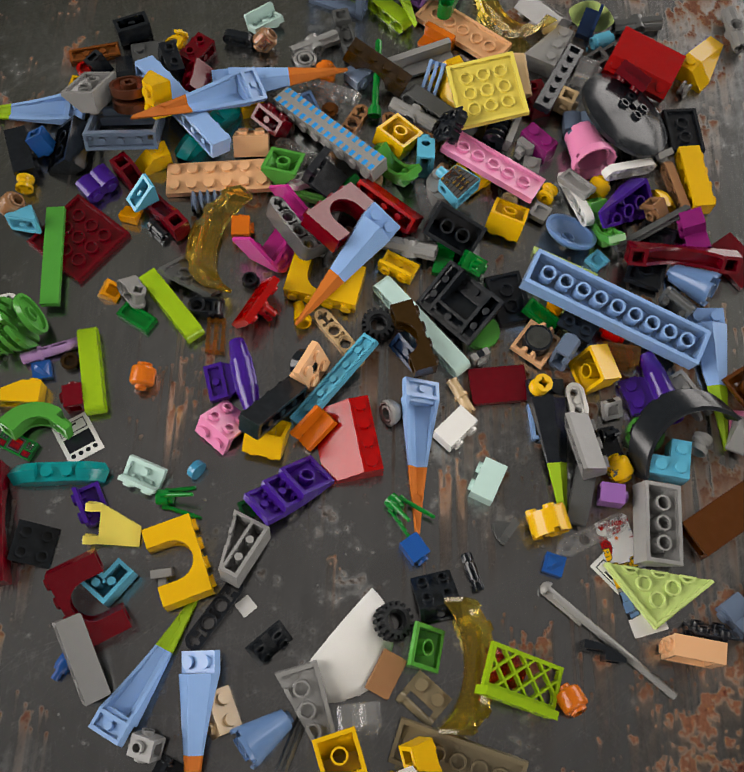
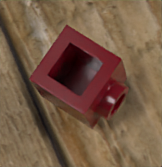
M72 381L66 385H61L62 392L59 393V399L64 409L68 413L85 411L82 383Z

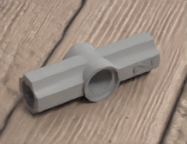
M728 6L720 13L726 29L724 37L730 41L735 54H740L744 51V22L739 19L736 9L733 6Z
M336 29L320 35L316 33L309 34L305 41L289 46L291 56L294 59V55L301 50H310L316 56H319L326 48L339 44L340 38Z
M393 97L388 106L390 112L399 113L411 123L430 133H434L439 123L438 119L425 113L418 104L413 103L410 105L397 97Z
M393 236L383 247L385 251L390 250L406 258H422L435 261L438 255V245L422 242L415 237L403 238Z

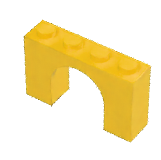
M294 253L283 287L284 297L293 301L309 302L316 291V288L309 282V276L314 264L313 259L305 261ZM362 266L320 305L327 309H338L344 313H355L366 277V267Z
M189 513L141 530L146 549L151 555L175 546L185 547L193 554L192 567L184 577L157 587L163 608L167 612L216 594L214 587L217 586L214 575H210L208 568L211 567L208 556H204L202 549L205 548L202 537H198L196 533L199 530L196 518L192 519Z

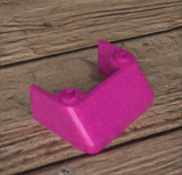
M288 184L270 185L269 189L272 193L283 198L302 222V215L308 207ZM276 228L263 246L255 242L251 237L232 238V241L249 259L274 272L284 273L291 265L295 252Z

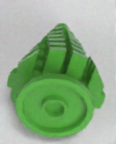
M23 293L15 295L13 299L6 298L5 296L0 297V356L3 354H13V351L19 352L38 346L39 344L37 343L40 342L39 335L45 334L49 328L48 322L39 306Z

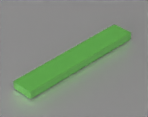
M65 206L46 207L39 302L41 307L60 306L66 223Z

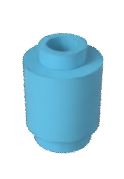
M609 30L593 35L589 38L590 49L594 51L600 46L602 48L615 41V36Z

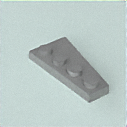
M317 660L274 672L311 742L313 739L336 732Z

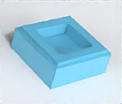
M597 248L585 258L584 262L595 273H598L609 264L610 259Z

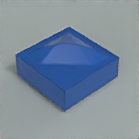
M50 359L31 363L32 378H38L42 381L54 379L53 365Z
M547 551L541 572L561 578L567 558Z

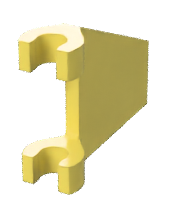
M86 502L85 511L100 512L99 535L85 533L82 538V544L140 547L141 525L101 502Z

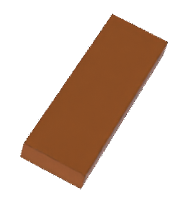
M119 42L69 50L72 67L77 66L95 49L101 52L108 61L120 57Z

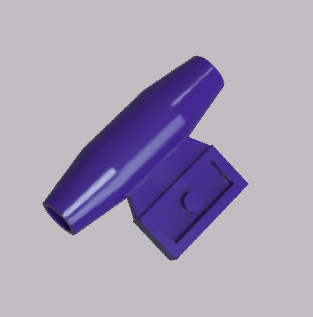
M237 337L229 341L230 364L218 362L204 366L203 370L209 399L212 404L228 400L237 393L243 409L246 410L255 400H259V385L253 359L244 338Z
M651 351L639 356L643 377L633 376L617 383L631 417L641 415L640 412L653 399H658L661 394L675 390L665 368ZM682 417L681 419L677 420V421H676L675 423H673L672 425L677 424V423L683 421V420H684V417Z

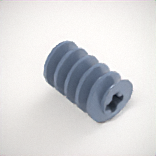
M221 189L219 195H217L216 190H213L212 195L206 190L205 195H203L201 190H199L198 196H196L195 192L192 191V213L195 209L196 213L199 214L201 208L203 213H207L208 208L211 213H214L215 208L219 213H221L222 208H224L225 212H228V194H224Z

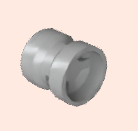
M695 431L692 436L691 455L705 458L708 453L707 448L712 444L713 438L705 432Z

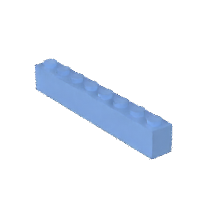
M153 55L135 61L136 76L144 77L147 71L152 70L170 80L172 99L189 93ZM207 111L173 115L212 158L230 151V135L220 127L218 122H215Z

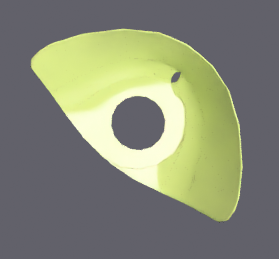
M587 0L575 4L569 9L572 22L579 26L586 7L599 11L601 3ZM605 6L594 30L595 32L604 31L614 23L612 14Z

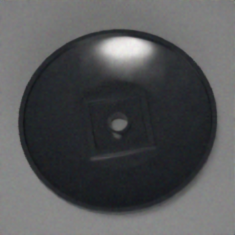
M600 73L591 76L583 85L582 102L589 119L596 129L614 146L636 157L652 158L663 151L668 140L667 129L659 111L643 93L635 94L629 89L630 86L627 83H620L614 75Z

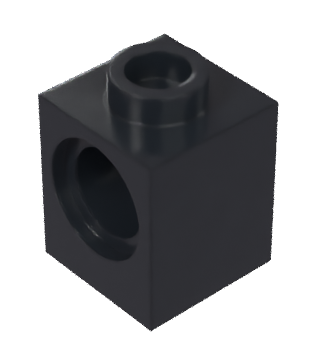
M96 49L83 60L92 72H112L114 70L104 55Z

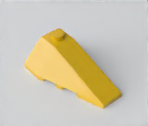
M712 36L708 37L685 55L686 58L676 79L682 83L686 80L688 85L692 84L691 89L699 94L709 84L724 44Z

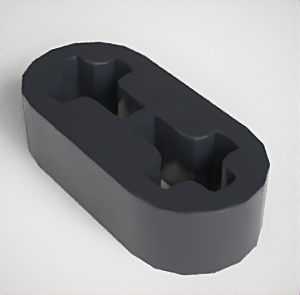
M226 29L224 32L223 41L226 44L244 49H251L253 47L252 34L235 29Z

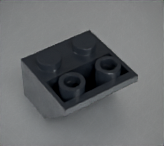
M145 11L112 20L122 47L153 37L150 22Z

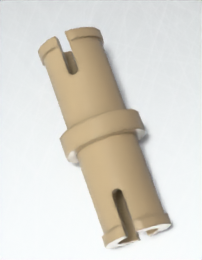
M454 377L446 382L455 396V402L462 405L469 413H473L476 408H474L468 398V392L464 391L458 378Z

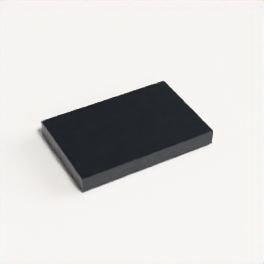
M696 108L662 110L661 116L667 129L668 147H672L674 151L672 155H675L679 146L700 145L701 152L704 154L706 149Z
M519 270L484 277L483 281L486 289L490 292L492 291L505 302L504 306L495 315L499 328L526 323L531 320L521 312L529 298L527 292L519 288L522 282Z

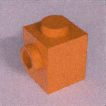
M232 215V238L251 237V233L255 232L254 222H251L250 215Z

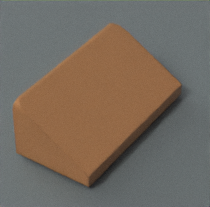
M384 648L364 688L388 700L407 660Z

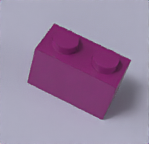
M532 122L521 131L520 137L523 136L535 145L532 156L541 158V164H544L554 156L558 142L537 124Z

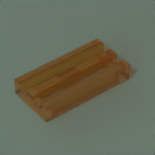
M207 318L205 354L225 355L226 318ZM212 324H214L213 349L210 350ZM219 324H222L220 350H217Z

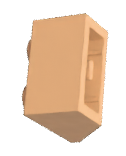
M257 127L255 130L238 128V131H235L232 136L234 158L266 157L270 151V133L263 127Z

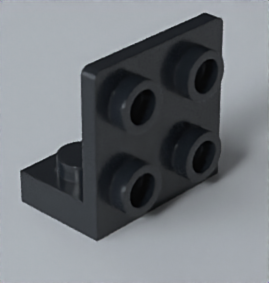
M327 146L321 150L307 167L301 178L303 182L325 198L330 193H335L348 178L346 174L329 162L330 158L328 155L331 149Z
M450 570L410 579L418 604L420 622L428 625L462 616L461 599Z

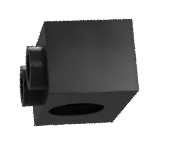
M175 40L158 43V58L162 66L177 81H182L185 66Z

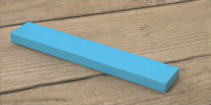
M363 333L289 418L298 424L315 405L323 409L379 345L378 341Z

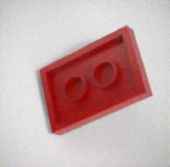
M274 275L261 281L231 325L236 329L246 327L249 324L252 325L258 318L257 313L270 322L272 316L275 317L278 310L273 308L267 299L277 291V284L280 279Z

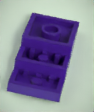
M309 455L281 467L278 474L262 480L260 487L244 493L243 499L266 526H269L317 497L334 484L335 480Z

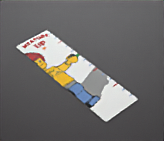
M626 516L594 525L607 562L646 569L645 566L634 564L633 533ZM614 580L635 639L669 629L665 622L658 629L654 630Z

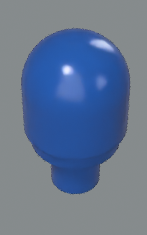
M63 653L55 662L54 668L56 670L51 676L57 682L63 674L67 675L70 672Z

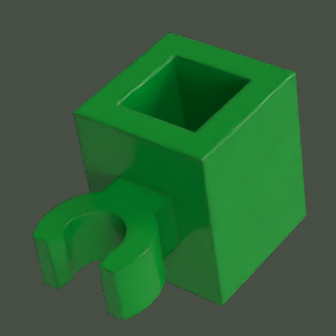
M465 249L457 265L480 277L487 270L488 261Z

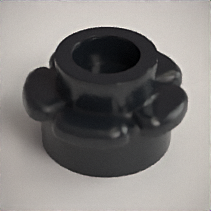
M247 272L242 277V285L245 288L255 289L257 284L260 283V278L254 272Z

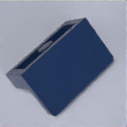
M601 4L599 11L586 7L574 37L589 42L604 4Z
M399 332L388 346L411 371L408 364L409 354L415 350L417 343L408 332Z

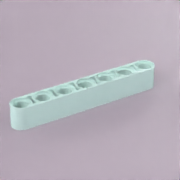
M390 276L384 277L373 285V291L389 309L391 304L411 299ZM418 306L420 321H424L427 338L430 337L433 348H431L433 354H437L439 363L452 377L460 376L471 367L469 360Z

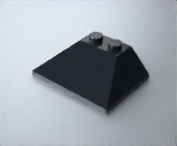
M452 260L447 263L416 301L419 306L468 346L473 343L505 304L501 298L482 286Z

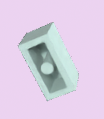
M488 457L485 458L484 462L479 461L475 470L478 473L476 480L472 478L467 488L470 490L468 497L490 506L508 466Z

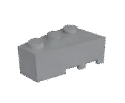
M558 25L525 52L528 70L549 78L568 44L571 42L574 31Z
M235 509L218 570L221 580L239 588L271 539L269 526Z

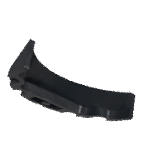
M691 388L676 389L661 394L658 399H653L640 412V417L630 430L631 437L626 456L634 468L635 477L643 480L649 479L651 459L659 439L673 423L682 417L699 411L722 412L727 420L739 421L742 418L721 399L703 390Z

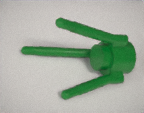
M196 486L157 489L155 502L156 505H162V510H171L183 515L189 513L192 518L202 519L200 515L170 506V504H174L175 497L193 496V492L183 491L196 490Z
M392 493L384 502V505L388 508L387 511L393 516L407 537L410 534L397 516V514H400L407 522L411 521L403 511L405 507L403 503L433 519L435 518L434 514L409 501L402 494L398 496L396 493Z

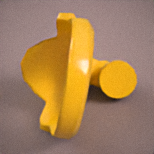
M174 29L175 34L168 37L165 42L176 39L179 51L187 45L189 35L182 29Z

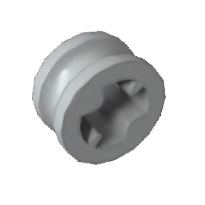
M685 80L676 91V94H681V97L684 98L690 91L692 84L688 85Z

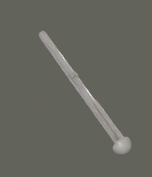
M546 581L541 584L540 593L542 596L546 597L576 624L580 626L582 623L599 639L626 657L627 662L669 698L674 700L677 697L678 693L555 591L551 587L552 582Z

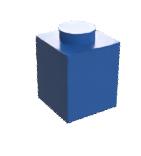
M43 125L28 132L25 140L38 158L52 154L56 143Z
M414 532L399 543L400 550L412 566L416 564L421 566L429 560L428 556L431 551L417 532Z

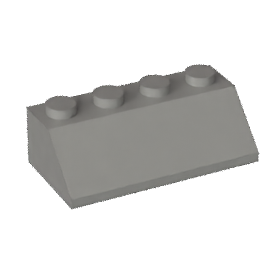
M649 480L632 485L634 564L648 567L684 566L681 486Z

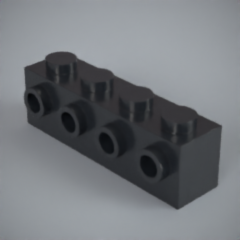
M289 376L283 381L278 382L273 389L268 390L259 400H255L250 407L240 413L239 430L259 440L301 405L306 397L307 386Z

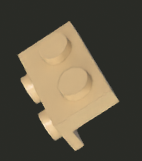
M229 685L218 688L215 692L207 731L211 740L226 735L234 727L242 725Z

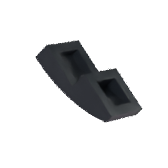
M588 639L580 641L579 650L600 653V662L619 665L627 663L626 657L605 644Z

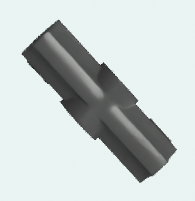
M633 14L628 19L614 20V23L611 25V32L614 35L622 34L626 26L642 34L647 31L661 30L663 18L660 15L642 17L641 14Z

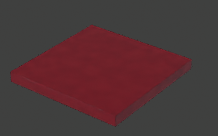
M77 194L65 205L66 223L62 271L80 285L131 234L80 194ZM45 225L41 227V234L35 233L27 240L28 245L42 256Z

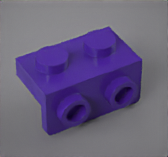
M96 481L80 489L76 486L71 488L73 491L71 499L73 504L78 506L80 510L77 515L81 524H85L89 528L99 525L100 512L85 511V505L88 501H97L108 506L100 483Z

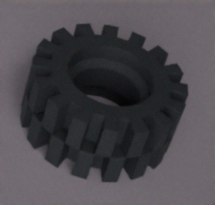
M373 307V311L371 309L367 310V313L362 318V333H366L376 339L378 343H381V340L386 342L387 338L390 339L394 334L395 327L390 313H388L389 310L385 309L383 311V307H379V310L376 307ZM375 320H382L386 326L383 330H374L371 323Z
M390 601L376 609L377 612L373 615L376 618L373 620V624H377L374 630L375 632L379 630L378 636H384L383 640L394 642L407 637L408 633L413 630L411 626H414V622L410 621V619L414 617L413 614L409 615L411 609H405L406 604H400L401 601ZM390 613L395 614L398 618L399 627L397 629H393L389 625L388 615Z

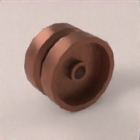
M135 75L122 76L109 83L110 93L113 96V108L117 113L133 115L145 110V99L142 94V79L144 77Z

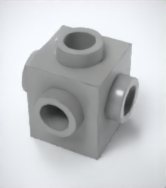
M147 727L132 732L128 740L126 755L134 758L135 762L150 764L161 760L166 737L156 734L154 729Z

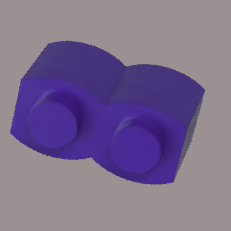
M104 163L96 166L89 174L82 176L75 183L81 194L92 204L99 202L106 193L114 191L120 184L117 177Z

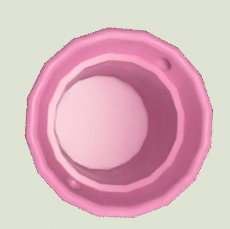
M583 121L571 127L572 132L569 135L566 132L564 141L572 160L571 168L584 179L589 180L593 176L602 175L601 172L607 165L615 163L617 158L615 149L606 142L603 135L590 121Z

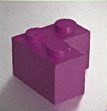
M701 206L679 213V220L676 222L679 238H683L685 242L682 245L712 248Z

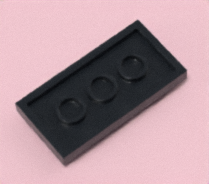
M643 219L640 229L653 222ZM666 227L641 242L674 245L678 230ZM668 264L646 267L628 265L623 281L658 293Z

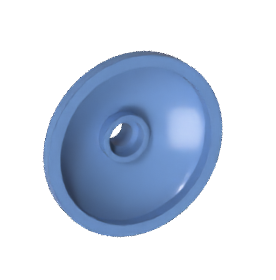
M557 213L550 215L546 220L549 234L558 244L565 248L583 251L593 248L597 242L596 235L588 226L583 227L579 220L572 216Z

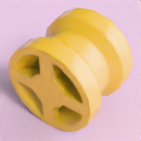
M28 173L17 174L16 180L18 183L15 184V190L25 195L32 194L34 192L33 184L35 183V177Z
M544 183L541 190L538 191L536 198L541 203L550 205L554 200L553 197H556L558 194V189L552 183Z
M544 373L538 374L529 383V390L534 396H543L553 387L552 379Z

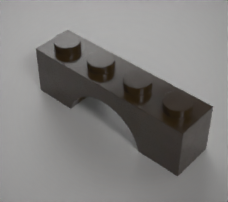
M355 37L342 59L355 69L367 68L375 72L383 80L385 89L398 98L412 78L411 74L357 37Z
M412 299L391 304L390 316L395 329L408 332L417 343V347L409 354L408 359L413 377L420 378L436 373L439 359L437 354H433L431 349L433 344L430 337L427 338L424 321H420L418 306L414 305Z

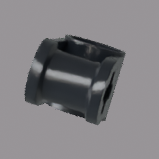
M194 296L189 300V310L195 319L215 321L224 319L223 305H225V299L221 297ZM196 306H201L200 309H194Z

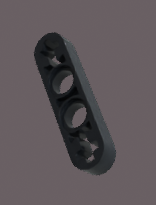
M225 583L186 635L185 644L190 650H201L243 595V583L239 587V592L234 591L231 594L232 602L223 596L225 592L227 595L231 592V584ZM225 600L227 608L222 612L217 611V602ZM208 617L213 618V627L205 629L203 627L204 619ZM198 627L203 632L208 633L206 637L203 634H201V636L198 639L200 641L199 645L194 644L193 646H191V637L193 636L196 638L200 633L199 631H196Z

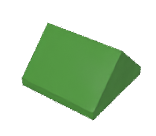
M272 146L261 166V171L275 185L285 184L296 177L305 158V153Z
M415 621L412 628L406 667L438 674L445 631Z

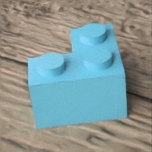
M672 438L665 445L664 455L653 454L648 480L680 486L685 484L690 479L692 442Z
M118 558L105 573H99L80 584L102 604L110 608L139 575Z

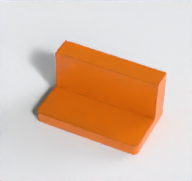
M428 21L425 24L424 35L419 39L417 45L421 47L449 37L452 51L455 47L456 35Z
M315 405L289 433L311 452L338 423L324 409Z

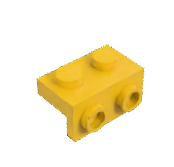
M387 250L384 257L379 259L377 270L383 275L396 278L400 283L410 285L420 265Z

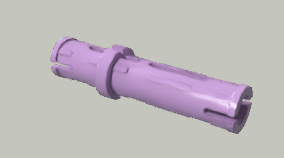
M77 336L51 345L37 346L36 349L20 353L21 361L25 365L78 349Z

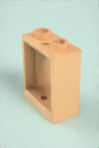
M674 633L662 638L659 643V653H661L662 660L708 669L727 665L728 643Z

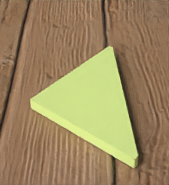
M610 562L603 564L608 573L654 630L658 629L715 583L711 579L677 575L664 571L648 570L634 566L612 564Z

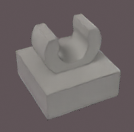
M521 136L517 140L515 152L517 153L514 157L520 160L525 155L532 156L535 145Z
M174 567L150 570V579L158 578V587L168 584V577L175 575Z

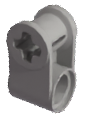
M132 275L117 280L119 293L132 308L142 309L146 306L144 297L147 289L141 283L138 276Z

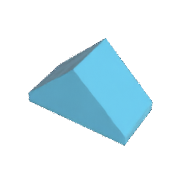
M146 173L141 175L126 198L134 212H139L160 200L155 186Z
M32 205L19 208L14 212H8L4 215L12 230L36 234L42 233L39 219Z

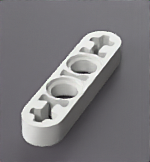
M644 158L610 164L602 170L601 174L606 181L648 174L657 165L652 158Z
M558 182L580 224L583 227L593 225L595 218L587 201H583Z

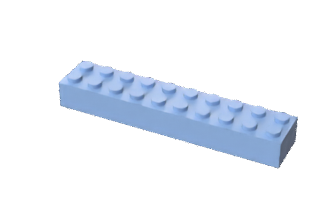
M540 248L533 256L519 286L524 291L688 370L699 365L712 332Z

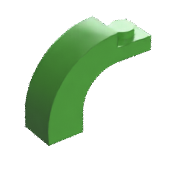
M387 142L377 143L373 147V149L387 158L388 169L382 175L398 186L406 187L423 170L420 164L408 165L400 161L394 155Z
M602 197L587 199L586 201L595 218L594 224L588 227L595 233L596 243L604 248L618 245L620 241L626 240L625 232L619 231L615 227L602 228L598 211L607 202V199Z
M30 402L21 404L0 417L1 430L14 440L20 438L27 430L37 426L50 427L68 440L74 435L72 423L64 418L62 409L50 403Z

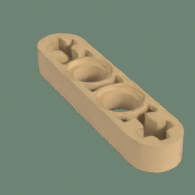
M322 308L315 312V324L344 356L355 343V340L327 309ZM319 316H326V322L323 319L319 320ZM332 327L338 328L339 333L332 335L329 333V329ZM342 341H349L351 346L349 348H342L340 344Z

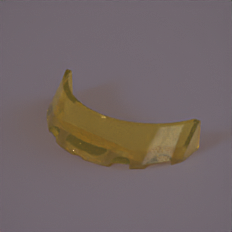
M474 0L478 17L484 26H487L488 29L504 38H524L557 21L555 17L546 14L537 25L530 23L521 24L505 13L499 0Z
M242 185L226 187L220 191L222 194L218 198L205 205L202 209L204 213L199 220H195L186 244L185 255L189 264V273L201 285L231 293L232 289L223 284L218 275L216 255L221 236L232 219V215H235L245 204L253 199V195Z
M446 597L444 598V603L456 620L463 643L464 678L458 703L450 718L439 728V734L473 736L478 732L477 729L484 719H488L492 712L490 708L492 699L475 694L474 691L476 684H481L490 643L494 641L492 636L494 628L491 621L486 619L480 609L482 605L476 599ZM499 648L496 649L495 654L497 662L500 661ZM496 670L491 672L489 682L494 684L500 680Z

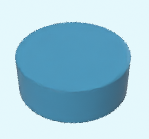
M200 459L195 460L189 466L187 475L193 480L198 479L204 473L206 464Z

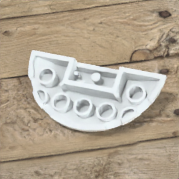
M373 588L349 612L309 661L317 660L328 703L345 702L367 692L368 690L364 687L384 648L391 652L393 650V642L383 640L384 636H378L380 631L375 632L374 630L377 624H373V620L376 619L373 615L377 612L376 609L385 604V602ZM389 614L388 622L389 625L394 629L393 622Z

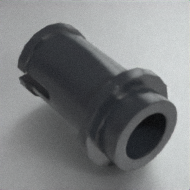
M151 219L147 223L148 230L153 232L161 241H165L169 237L170 233L160 225L159 220Z

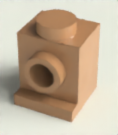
M650 197L639 206L640 209L644 210L646 219L651 222H655L669 214L664 197Z

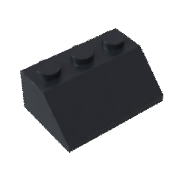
M73 115L56 129L54 138L56 143L54 151L50 156L48 173L76 175L86 168V156L89 151L85 149L82 135L87 124L86 121Z
M437 200L427 218L422 233L462 256L465 249L474 252L487 228L445 202Z

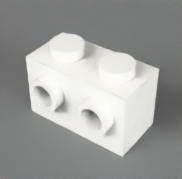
M460 405L434 430L433 438L450 453L453 449L457 450L464 443L463 439L467 435L470 437L477 430L478 420Z

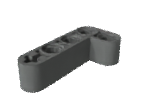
M279 196L271 197L266 209V216L300 259L308 261L325 254L328 248L301 225V220L286 201Z

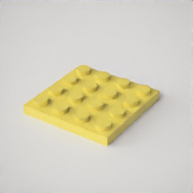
M513 51L446 66V74L455 108L463 106L462 110L466 111L468 116L464 128L461 130L529 115V108Z

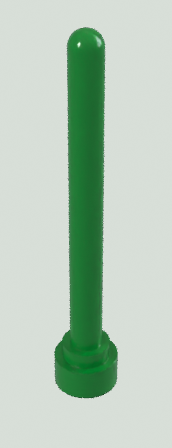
M377 39L375 50L380 54L382 53V40ZM375 72L373 75L372 105L368 108V117L372 119L381 118L382 111L378 105L380 76Z

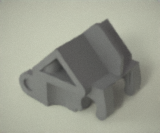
M668 286L658 298V306L685 319H688L698 308L672 286Z

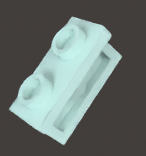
M271 1L244 14L247 28L253 34H256L262 27L277 28L281 23L285 22L283 15L275 11Z
M132 454L128 458L123 474L118 475L117 479L123 481L122 484L127 487H137L141 489L142 493L152 495L156 493L157 489L162 488L168 469Z

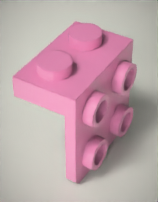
M224 400L200 415L195 431L211 444L214 449L224 455L228 452L233 439L243 433V431L239 430V415L241 411L228 400Z

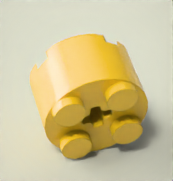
M550 502L543 504V509L537 510L535 508L525 511V517L533 541L543 540V535L545 537H555L572 530L563 502L556 504Z

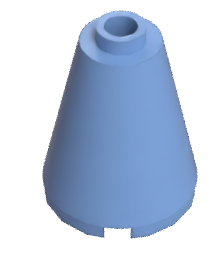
M674 265V267H669L666 276H668L670 283L697 304L705 307L709 303L706 299L713 297L721 280L719 277L722 274L684 265Z
M280 709L234 727L230 730V734L235 733L236 738L233 741L245 761L250 759L253 764L249 767L254 770L293 728L291 723L294 720L287 710L284 712Z

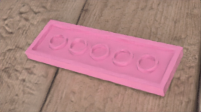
M463 131L459 133L461 135L455 145L449 144L447 139L441 146L439 152L531 204L546 180Z

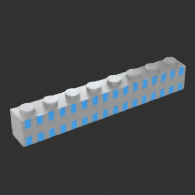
M288 86L273 98L278 112L288 115L289 120L297 125L302 132L309 134L314 141H318L324 147L327 146L338 159L344 160L352 169L359 171L364 178L374 182L388 169L386 157Z

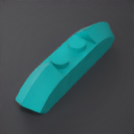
M237 107L213 110L209 114L225 131L239 118L241 111ZM187 133L178 143L174 153L178 158L191 161L203 148Z
M94 461L36 462L17 465L6 475L12 485L18 487L87 485L96 481L100 484L105 483L110 470L106 463Z

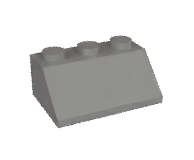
M519 0L514 7L518 10L517 14L523 19L527 17L532 26L535 28L539 26L543 29L541 32L545 36L558 25L567 28L572 23V21L544 0Z
M83 72L62 90L60 94L80 112L96 115L113 98L110 93L109 83L117 78L116 73Z
M565 413V429L582 479L587 480L607 474L609 461L606 455H602L601 449L603 445L600 437L595 435L594 431L597 428L594 419H590L588 413Z

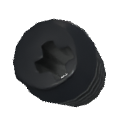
M512 119L488 124L482 138V143L496 151H500Z

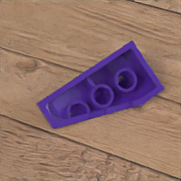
M630 178L619 186L598 211L603 229L646 218L644 210L640 209L639 206L648 198L653 197L648 178Z

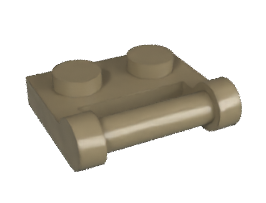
M421 670L417 672L395 698L399 704L402 703L423 724L428 726L435 722L453 700ZM410 691L433 712L430 716L407 696Z

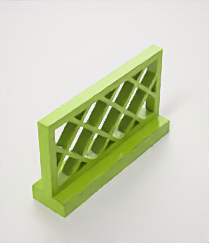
M491 641L481 684H476L474 693L544 719L558 721L559 711L555 710L556 696L559 693L564 668L499 642ZM497 648L502 650L505 657L497 662L495 657ZM519 656L522 665L515 669L511 659ZM507 662L511 672L504 676L500 666ZM534 662L539 669V672L535 675L532 674L529 665ZM525 669L528 679L521 683L518 673ZM553 669L556 670L555 677L550 682L546 672ZM496 670L500 680L493 684L489 682L490 674ZM542 676L545 686L539 690L535 680ZM511 677L514 678L517 687L513 690L509 689L506 682ZM531 683L535 693L528 697L524 687ZM547 690L550 694L549 704L544 702L541 695Z

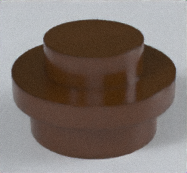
M327 102L322 106V111L333 119L338 114V106L333 102Z

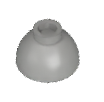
M301 50L294 55V64L298 68H314L317 63L315 53L310 50Z
M390 399L381 401L379 414L386 425L393 426L399 422L402 417L401 403L398 404Z

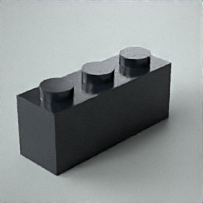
M22 125L3 130L15 177L19 173H28L35 178H39L38 170H41L38 159H35L37 155L25 142L28 134L25 126Z

